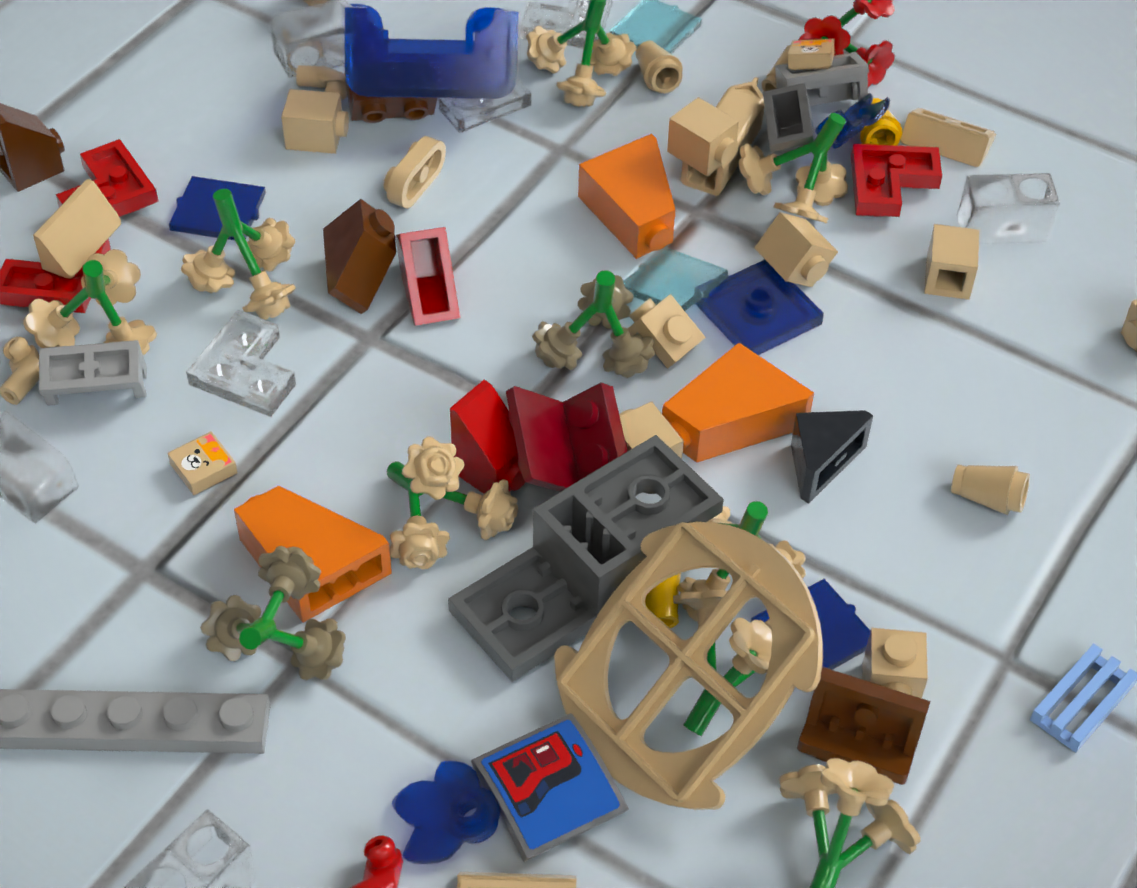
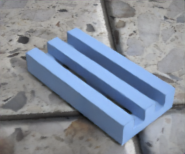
M1095 644L1085 652L1034 709L1030 721L1075 753L1137 682V672L1130 668L1125 673L1119 669L1121 662L1111 656L1109 660H1106L1100 656L1103 649ZM1091 668L1096 670L1095 676L1056 720H1052L1049 717L1050 714ZM1108 679L1116 684L1074 734L1065 729Z

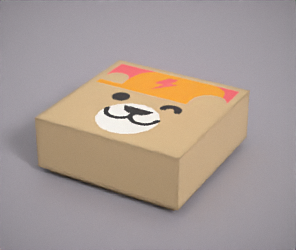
M834 39L792 41L788 52V69H829L835 54Z
M212 431L167 453L170 465L193 495L238 473L236 462Z

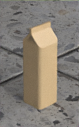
M754 77L752 82L729 87L716 106L719 110L739 121L737 135L738 150L731 162L721 165L708 176L683 162L681 182L684 185L715 196L720 195L739 165V160L742 158L740 155L741 146L745 144L751 145L762 128L765 106L763 95L757 87L758 78Z

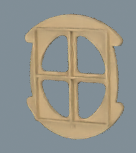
M714 522L679 523L649 533L642 540L641 551L647 557L623 580L602 607L584 638L579 651L567 645L560 646L556 650L554 656L556 681L566 714H573L596 748L612 778L618 783L643 797L669 806L691 810H716L723 806L725 793L714 780L735 765L758 742L782 711L795 687L803 692H811L816 689L821 678L823 662L821 626L809 589L797 570L777 549L761 538L730 525ZM699 568L726 570L732 576L730 589L694 635L687 640H682L646 607L645 598L650 590L672 576ZM751 598H759L766 606L772 631L771 657L760 691L754 697L746 698L708 663L707 653L745 603ZM627 622H633L667 653L669 665L631 715L622 720L613 711L608 690V669L614 642L621 627ZM689 678H694L733 715V724L727 732L712 742L696 749L674 753L660 752L650 748L644 741V733L682 683Z

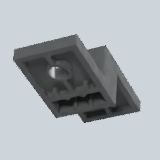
M654 435L533 508V547L448 598L449 611L513 682L555 655L556 650L560 646H569L588 633L600 610L613 592L640 562L647 557L641 551V542L649 533L679 523L707 522L722 513L724 499L657 435ZM644 492L647 494H657L662 499L659 502L647 504L639 501L636 496ZM522 606L534 609L537 614L530 619L519 620L510 616L509 612L515 607Z

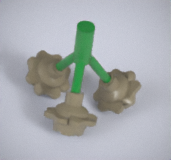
M607 270L600 271L592 282L582 284L580 287V292L585 297L580 298L577 306L583 312L573 323L567 322L561 327L557 323L550 325L542 321L538 325V331H535L532 335L533 340L536 342L535 353L537 357L542 359L544 364L551 368L557 367L559 369L565 366L567 369L573 370L577 366V360L582 357V352L576 347V339L581 334L580 329L587 322L592 326H597L602 321L605 328L612 329L610 334L613 342L612 347L602 354L605 360L603 368L606 372L614 371L617 375L630 378L636 373L644 372L648 367L649 359L655 355V351L652 348L654 344L652 337L643 338L641 334L630 336L628 329L621 326L619 320L629 317L631 310L626 304L632 302L634 296L633 293L625 288L621 276L614 275Z
M278 546L272 553L262 554L258 559L261 566L258 576L271 585L268 591L271 598L262 616L260 617L261 608L258 605L247 604L237 595L229 596L226 604L222 601H214L210 607L209 617L200 627L203 634L210 636L207 639L206 648L210 652L222 653L229 661H236L240 658L241 652L244 655H253L257 647L270 639L291 647L293 651L291 664L293 667L300 668L299 676L301 679L309 680L317 677L321 680H327L331 676L332 670L339 667L343 662L342 655L345 649L343 644L346 640V635L343 631L337 630V622L332 618L321 622L313 618L309 619L305 624V631H298L295 635L276 629V623L273 619L281 603L288 601L290 596L299 600L307 593L317 592L320 588L318 578L321 574L320 568L314 565L312 558L307 556L301 548Z

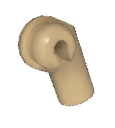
M298 65L296 72L297 86L326 88L325 92L340 93L341 101L347 97L344 73L325 66Z
M14 337L3 347V354L10 360L9 365L12 374L0 387V395L13 405L19 404L39 381V353L35 346L28 345L27 340L23 337Z

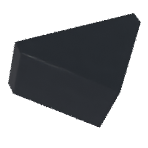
M866 410L796 413L791 449L800 498L809 504L867 447L873 420L871 413Z

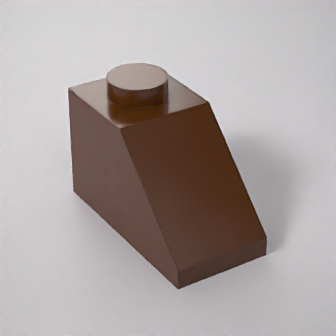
M0 103V172L16 191L20 192L64 172L60 153L64 152L65 148L58 132L54 128L48 129L36 115Z
M359 199L323 228L328 294L360 314L368 310L397 253L393 220L385 211L375 209L362 199Z

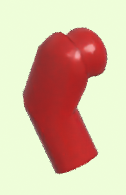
M384 835L376 836L370 839L364 847L363 853L367 861L363 880L350 888H398L403 866L402 853L400 849L395 847L394 841L390 837Z

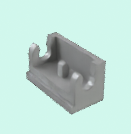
M856 52L834 56L829 69L791 70L788 69V64L775 66L776 88L805 83L810 106L848 99L858 100V103L867 102L868 100L867 73H869V67Z
M138 340L39 348V392L43 395L47 405H58L57 395L120 389H133L136 398L146 397L143 378H147V367Z

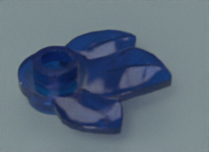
M869 93L848 108L845 113L841 110L835 111L834 113L841 115L846 120V123L832 144V148H839L860 133L865 126L878 122L887 112L890 106V99L886 97L880 102L871 104L873 95ZM828 117L816 127V135L819 134Z
M442 761L436 769L434 781L421 780L410 783L401 789L392 800L393 808L398 816L409 826L415 828L402 855L405 861L414 864H432L448 860L459 850L464 842L477 844L489 839L495 833L499 824L500 807L498 802H496L495 796L488 789L480 787L477 772L471 766L460 761ZM477 808L472 815L464 817L467 812Z

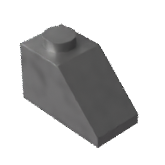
M805 83L763 92L769 146L772 154L774 153L779 156L814 142L816 134Z

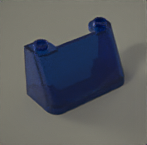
M341 3V33L346 83L358 95L370 97L479 99L505 97L511 93L517 80L519 12L502 7L476 9L466 20L465 40L388 38V30L383 29L382 18L377 10L365 4Z

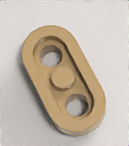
M424 136L410 146L406 156L396 167L390 168L384 180V190L387 192V199L390 203L404 208H410L439 175L443 167L446 155L444 142Z

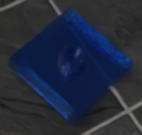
M766 260L695 291L694 303L734 346L741 343L757 355L820 326L823 322L824 312L795 283L785 281Z

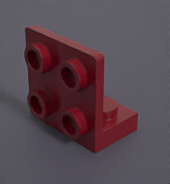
M601 382L563 402L517 386L506 390L509 407L508 418L513 427L518 451V467L526 483L561 492L628 452L613 386Z

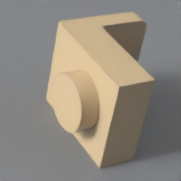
M671 294L657 305L650 298L629 315L634 322L627 328L630 336L638 332L643 338L652 337L654 340L652 348L667 369L706 338Z

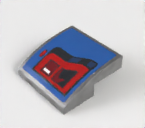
M572 713L471 760L494 812L500 811L523 862L629 809L602 758Z

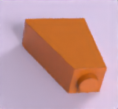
M649 134L579 164L578 197L636 259L673 243L676 209L657 138L653 134Z
M738 343L665 402L662 408V415L684 441L683 453L695 462H700L793 433L796 413L811 412L814 392L741 343Z
M277 486L261 495L253 496L244 504L234 508L239 539L259 566L258 559L262 554L272 553L278 546L286 548L293 546L301 548L307 556L312 558L314 565L320 568L321 574L318 578L320 588L317 592L307 593L299 600L290 596L289 600L286 601L302 623L392 574L389 542L383 535L281 486Z

